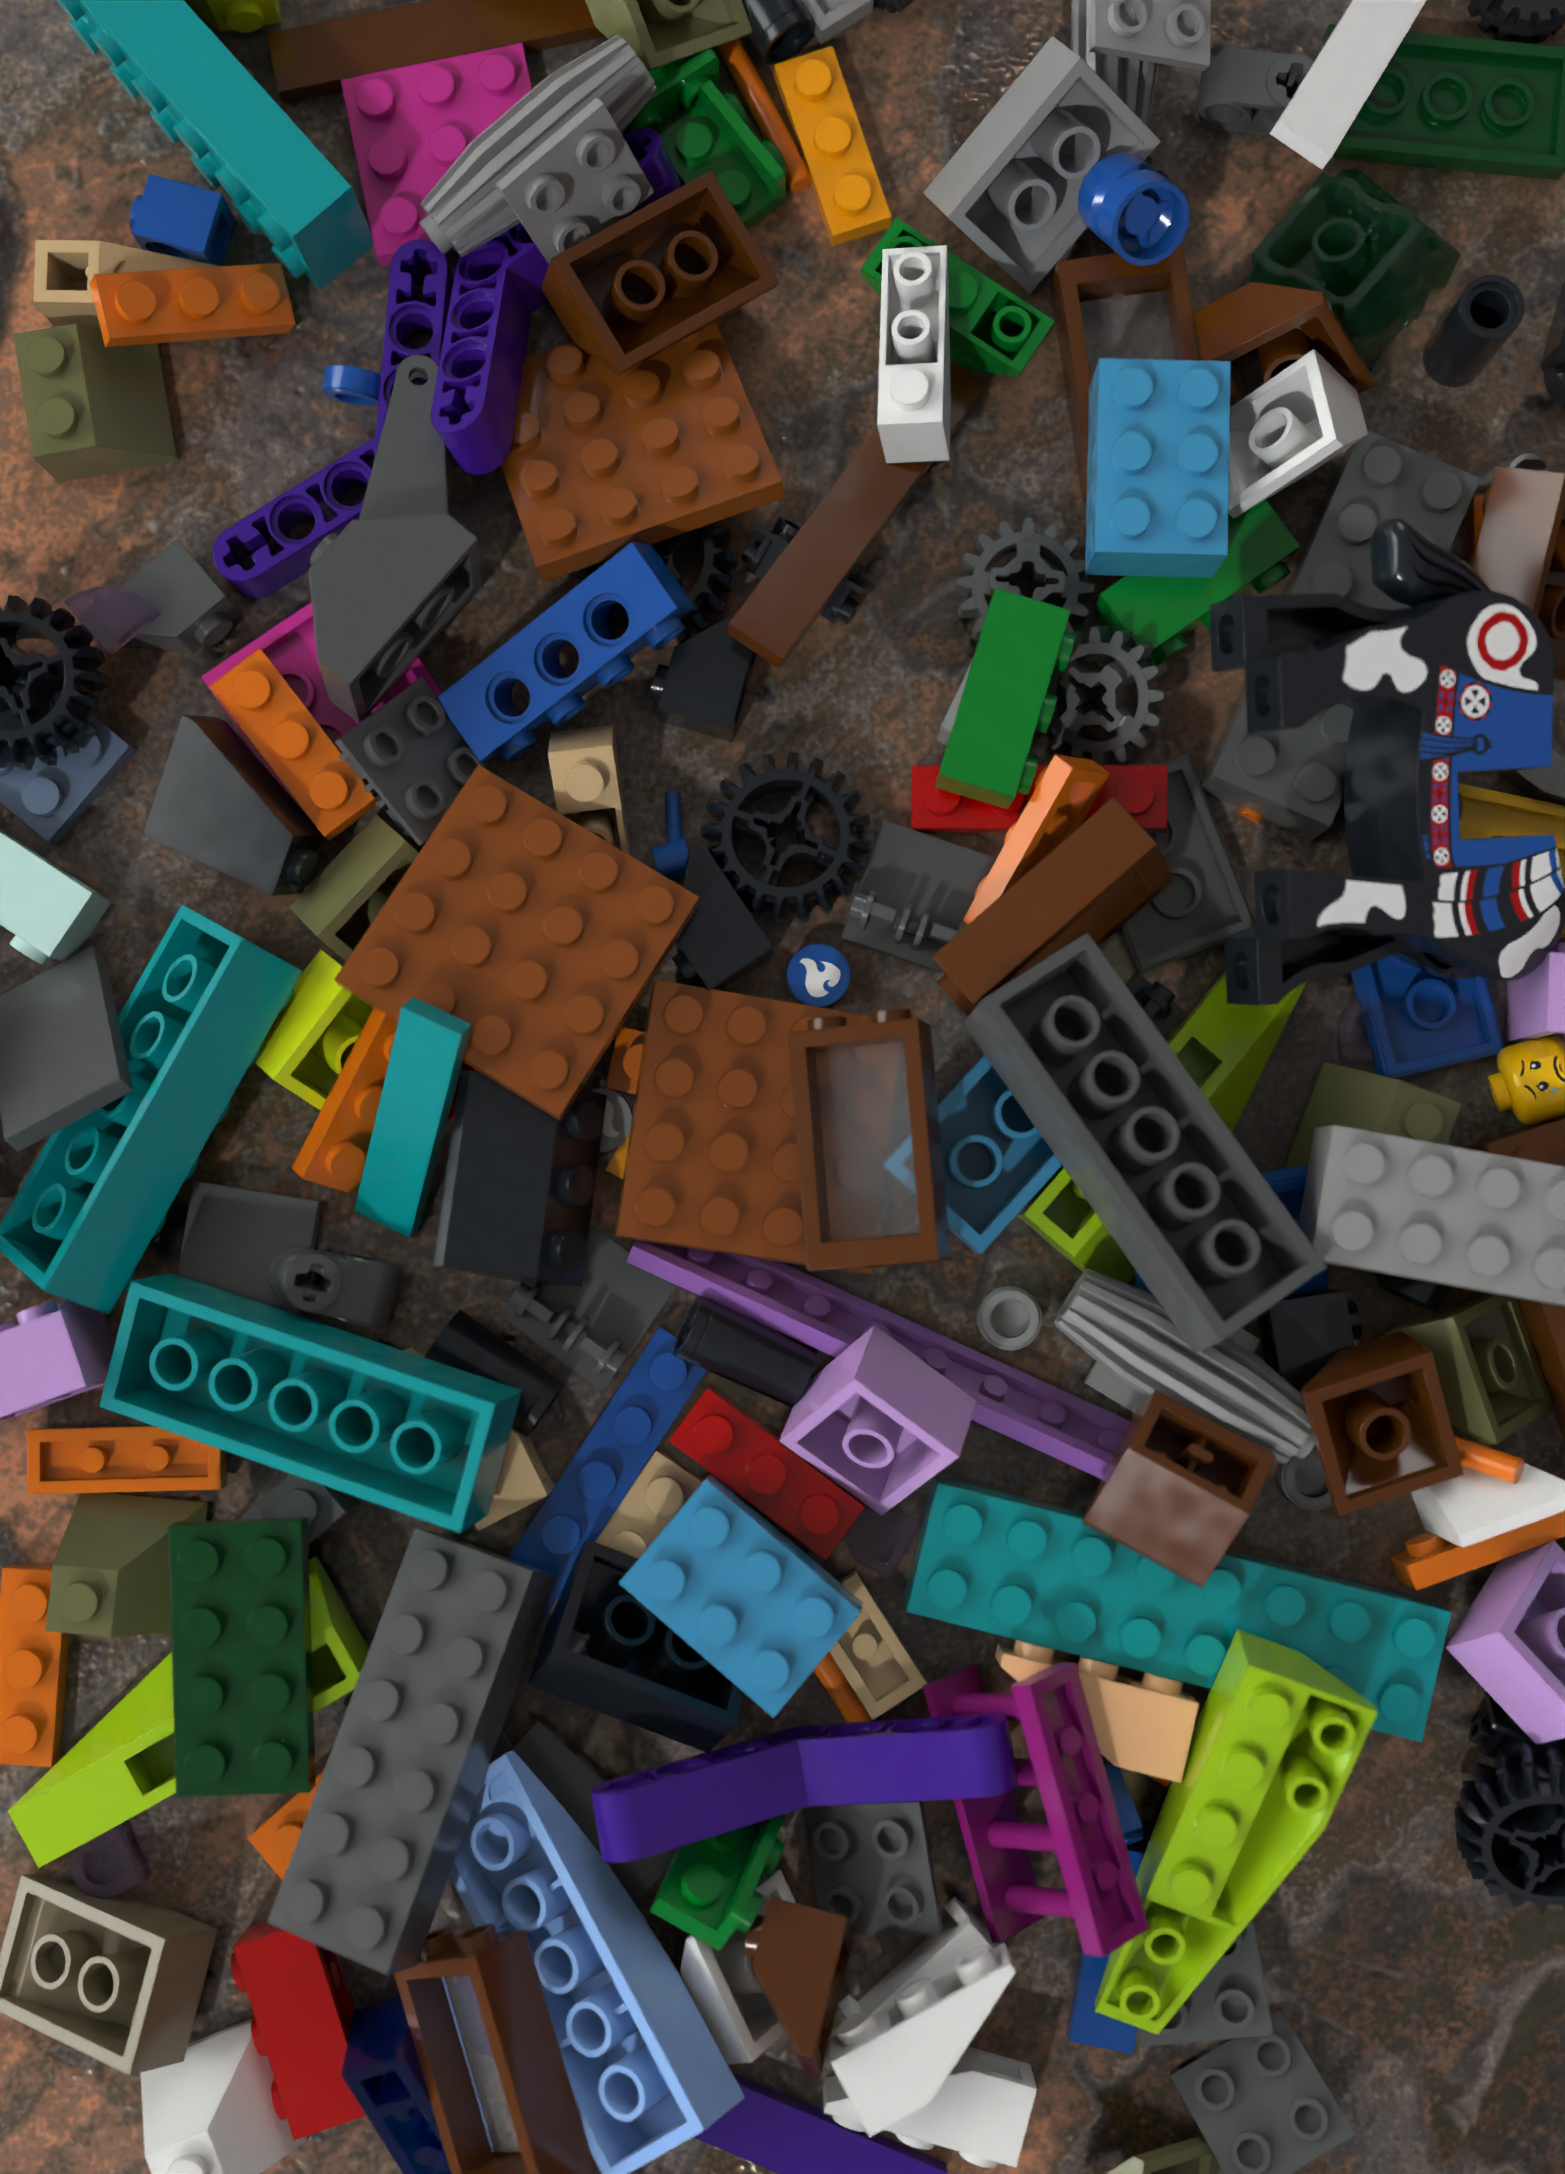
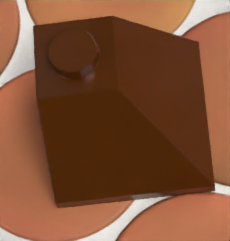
M1250 282L1193 313L1203 361H1231L1230 404L1232 406L1313 349L1357 390L1358 394L1375 386L1372 375L1322 292Z
M1397 1331L1339 1351L1301 1389L1331 1503L1337 1516L1341 1517L1464 1474L1433 1353L1402 1331Z
M769 1896L765 1915L757 1914L748 1930L744 1953L747 1956L753 1957L752 1968L756 1979L806 2076L820 2080L853 1946L848 1917Z

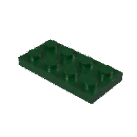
M1328 25V28L1323 36L1322 48L1325 45L1328 38L1330 37L1336 25ZM1407 32L1331 158L1559 180L1565 172V47Z
M308 1518L176 1522L168 1526L176 1797L310 1793L316 1786Z

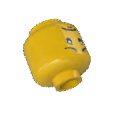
M1551 1034L1502 1048L1497 1054L1496 1060L1498 1073L1487 1076L1498 1111L1503 1112L1512 1109L1516 1119L1527 1126H1533L1565 1116L1564 1040L1558 1035Z

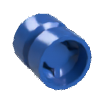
M1127 152L1110 154L1095 163L1085 175L1078 192V210L1083 223L1127 263L1138 266L1159 263L1177 249L1182 243L1189 227L1190 209L1186 196L1176 185L1161 173H1157L1142 158Z

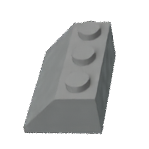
M1052 36L923 193L1030 294L1087 228L1078 210V192L1085 175L1095 163L1110 154L1123 152L1139 156L1145 160L1161 141L1079 55Z

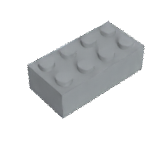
M1328 1125L1314 1129L1298 1226L1324 1263L1565 1307V1167L1338 1125Z

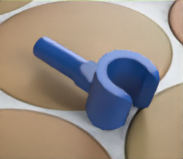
M671 790L665 792L666 832L670 843L651 848V852L658 873L670 880H675L686 876L690 856L684 840V831L682 830L680 792Z

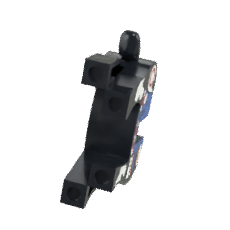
M1403 519L1385 520L1376 526L1371 541V575L1373 584L1393 601L1408 605V607L1396 610L1379 609L1356 603L1337 593L1249 595L1209 605L1212 672H1228L1245 668L1248 734L1301 728L1313 717L1340 702L1354 711L1349 730L1344 776L1345 830L1352 875L1290 869L1254 871L1256 925L1224 938L1227 1003L1257 1006L1278 1004L1289 992L1307 981L1319 977L1346 975L1389 956L1396 957L1438 977L1467 979L1480 976L1489 980L1513 981L1533 972L1545 960L1547 953L1553 951L1565 927V880L1554 835L1460 840L1459 827L1463 803L1458 792V775L1551 767L1554 655L1550 638L1540 619L1529 607L1511 596L1491 591L1483 579L1466 562L1428 541Z

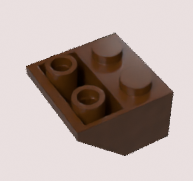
M1155 1390L1136 1408L1081 1523L1201 1588L1249 1517L1276 1455Z

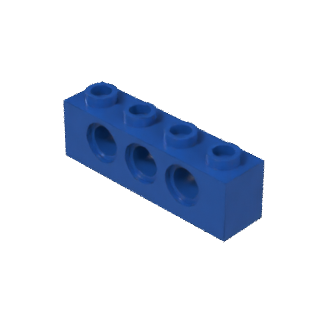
M631 542L436 699L480 762L504 758L507 763H510L526 754L538 743L533 734L547 723L552 721L555 726H558L579 713L586 706L582 696L600 683L603 688H607L628 675L635 668L631 658L646 646L650 645L653 650H656L677 637L685 629L680 620L693 611L695 607L652 544ZM618 602L624 606L629 617L627 630L619 638L611 632L608 626L609 611ZM568 641L574 645L579 655L578 667L571 676L564 672L559 661L560 651ZM519 680L527 686L530 693V703L524 713L518 711L512 701V690Z

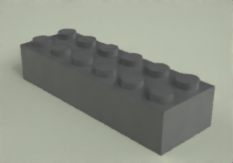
M1367 430V436L1345 451L1283 595L1337 593L1356 603L1379 609L1396 610L1408 607V605L1390 599L1372 582L1371 541L1376 526L1385 520L1403 519L1428 541L1449 552L1481 478ZM1244 682L1200 783L1204 793L1238 808L1244 807L1261 814L1263 819L1309 839H1315L1331 827L1344 797L1346 751L1354 713L1353 709L1340 702L1325 709L1301 728L1248 734L1246 686Z
M1088 932L981 1000L963 1023L965 1028L1195 1354L1224 1341L1327 1267Z
M415 1527L267 1923L386 1975L417 1966L556 1581V1575L446 1534Z

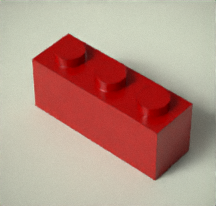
M710 1382L668 1441L826 1560L861 1514L865 1504L779 1442L780 1434Z
M267 1921L249 1926L233 1946L234 1953L231 1956V1970L238 1990L242 1993L247 1992L254 2013L251 2019V2033L255 2048L260 2056L267 2055L274 2076L271 2083V2096L277 2116L281 2120L287 2119L293 2140H297L369 2115L382 2088L339 1954L267 1923Z

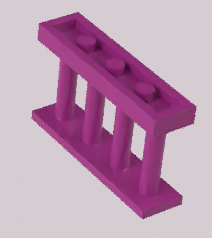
M1056 1663L1011 1685L1013 1693H985L977 1664H967L922 1685L931 1717L999 1713L1005 1714L1008 1721H1021L1030 1758H1015L1019 1781L1018 1786L1039 1787L1048 1824L1020 1822L1011 1791L1002 1795L985 1798L953 1799L991 1942L1002 1943L1043 1919L1045 1915L1075 1919L1083 1953L1085 1955L1104 1957L1148 1930L1147 1920L1076 1663ZM1027 1850L1056 1852L1066 1889L1037 1886Z

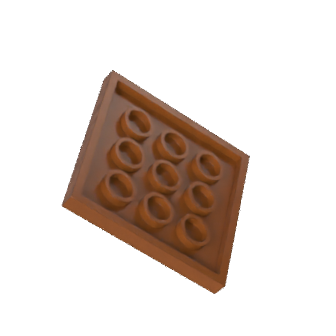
M716 322L620 376L574 343V341L525 357L511 449L501 467L542 583L609 560L631 542L654 544L785 498L782 479Z
M478 765L334 980L338 986L397 1022L399 1021L402 1006L412 997H415L472 1024L463 1062L561 1121L700 904V897Z
M655 979L651 987L614 1237L807 1266L788 1033L808 1030L807 1021L814 1018L846 1017L847 1026L872 1023L871 1016L715 989L708 990V988ZM902 1042L815 1052L831 1242L877 1238L886 1171L882 1166L887 1162ZM873 1268L840 1271L868 1275L872 1274Z

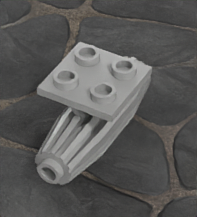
M1072 0L1071 50L1079 55L1149 128L1158 82L1159 64L1205 71L1210 66L1211 0Z
M619 35L613 36L550 73L467 145L420 203L427 216L419 224L443 255L453 247L463 257L510 228L522 223L549 264L554 256L625 218L654 193L653 188L621 134L657 91V86L654 84L655 81L635 51Z
M1090 1269L1084 1271L1071 1292H1069L1058 1312L1054 1325L1096 1360L1084 1380L1085 1384L1133 1413L1156 1390L1276 1455L1275 1461L1282 1464L1289 1462L1293 1455L1299 1459H1304L1316 1443L1303 1395L1253 1353L1260 1342V1339L1240 1328L1224 1341L1195 1354L1153 1294Z

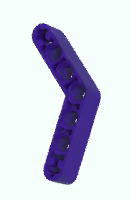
M639 128L622 135L654 190L652 195L627 216L682 187L658 132L650 128ZM522 223L517 224L470 253L460 257L456 266L430 417L432 425L462 471L469 475H483L492 472L501 466L508 457L514 431L531 315L548 301L541 289V285L549 264Z
M423 239L410 240L401 245L393 255L390 267L376 436L227 528L217 537L213 546V561L217 570L240 595L250 599H261L273 594L309 571V568L312 566L310 564L311 556L318 544L327 535L333 532L339 535L352 520H359L363 501L355 506L342 505V499L349 489L356 486H368L399 364L409 356L423 355L431 358L439 367L454 279L445 255L433 242ZM423 282V295L426 300V303L421 302L420 296L415 287L422 285ZM417 333L433 335L430 342L420 349L405 347L406 342ZM418 381V382H415V383H414V385H423V384H425V382H422V381ZM303 519L315 520V526L306 538L300 540L289 539V532L296 522ZM274 539L283 551L275 554L268 541ZM252 554V559L256 565L250 570L245 571L242 560Z
M986 1713L817 1724L787 1728L603 1782L592 1788L591 1796L601 1858L605 1862L620 1863L649 1857L809 1806L985 1798L1010 1792L1018 1787L1019 1781L1008 1718L1005 1714Z

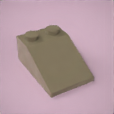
M34 1874L21 1875L0 1952V2013L129 2076L183 2062L218 1929L167 1907Z

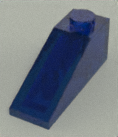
M401 1998L354 2011L341 2076L403 2174H451Z

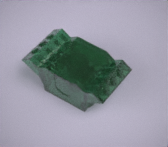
M1359 168L1341 170L1335 177L1322 172L1251 253L1253 271L1237 289L1250 282H1258L1322 292L1371 374L1375 363L1382 356V352L1405 326L1407 327L1413 320L1419 319L1431 291L1446 288L1461 253Z

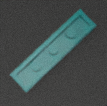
M412 997L401 1008L354 1208L355 1212L409 1238L421 1225L472 1024L415 997Z

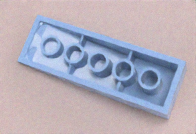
M513 1750L492 1762L487 1769L449 1876L475 1927L493 1923L497 1932L525 1929L589 2150L601 2174H629L705 2130L741 2102L745 2096L679 1973L643 1914L608 1864L602 1860L597 1849L559 1801Z

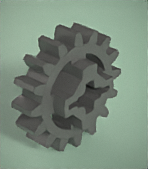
M1031 517L1025 518L1021 532L1013 533L1011 526L1006 520L999 522L996 541L984 533L977 536L975 547L980 556L971 553L964 554L960 568L971 576L957 578L955 593L970 597L960 604L958 610L959 617L971 618L975 616L977 619L973 626L971 637L974 640L980 637L995 588L1020 595V589L1015 585L1017 580L1021 579L1028 581L1029 591L1033 592L1031 599L1055 606H1063L1062 608L1071 610L1069 622L1083 625L1089 610L1078 602L1091 599L1094 593V585L1079 580L1085 576V559L1076 561L1072 559L1078 544L1075 537L1065 541L1063 544H1059L1055 541L1058 525L1051 523L1043 534L1035 533V526ZM1014 552L1013 559L1003 568L992 567L991 572H986L998 558ZM1040 555L1052 562L1058 570H1052ZM1067 622L1065 631L1074 632L1071 624Z
M1107 625L1091 627L1089 638L1083 631L1072 632L1076 634V638L1065 672L1053 669L1046 692L1058 696L1049 727L1053 726L1057 733L1053 737L1050 746L1055 750L1070 744L1072 745L1071 757L1087 759L1092 753V759L1098 765L1111 764L1114 755L1121 763L1136 757L1134 744L1145 748L1153 745L1156 741L1148 727L1159 726L1168 722L1169 716L1157 709L1158 701L1172 697L1173 690L1158 687L1156 678L1162 676L1168 670L1165 663L1150 666L1146 659L1150 656L1154 646L1150 642H1146L1132 648V630H1117L1112 638L1110 637ZM1098 653L1112 656L1116 660L1101 668L1095 661L1088 662L1085 657ZM1136 684L1138 689V704L1136 703ZM1099 685H1104L1107 689L1102 697L1106 707L1099 708L1096 703L1101 695L1096 687ZM1097 725H1102L1109 733L1115 731L1118 736L1114 738H1099L1087 732L1091 728L1097 727Z

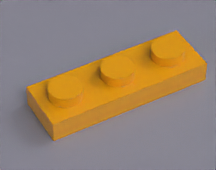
M833 46L774 64V79L799 152L810 172L811 187L832 247L888 229L891 226V214Z

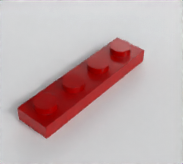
M1048 765L1037 766L1028 795L1017 792L1009 809L935 788L940 766H912L911 829L922 833H1007L1010 827L1019 820L1035 791V783L1039 774ZM1100 765L1110 775L1082 824L1114 797L1146 833H1166L1168 765Z

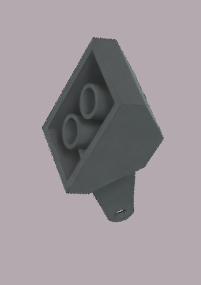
M413 355L405 358L396 370L392 395L359 520H352L339 535L334 532L327 535L318 544L310 559L312 566L309 568L317 661L330 701L358 724L370 714L481 586L478 538L449 516L446 445L432 425L430 417L438 365L431 358L423 355ZM418 381L425 382L423 385H414Z

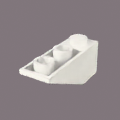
M947 245L882 249L877 427L886 463L950 460L951 382Z
M1005 1942L993 1949H990L988 1945H982L966 1952L955 1962V1970L933 1982H931L930 1978L918 1979L900 1990L895 1996L896 2002L873 2015L870 2010L858 2012L847 2018L837 2027V2035L830 2038V2062L869 2137L932 2102L1015 1974L1011 1955Z
M967 2046L932 2102L884 2130L896 2133V2137L901 2142L917 2149L929 2150L934 2145L959 2151L963 2159L980 2167L994 2168L997 2166V2163L1017 2168L1037 2092L1031 2065ZM838 2076L826 2077L823 2084L824 2113L832 2115L834 2121L845 2128L855 2131H866Z

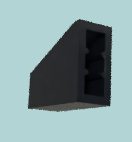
M182 715L143 836L271 896L303 893L305 887L314 879L319 868L320 856L317 852L323 838L321 832L226 721L210 716Z

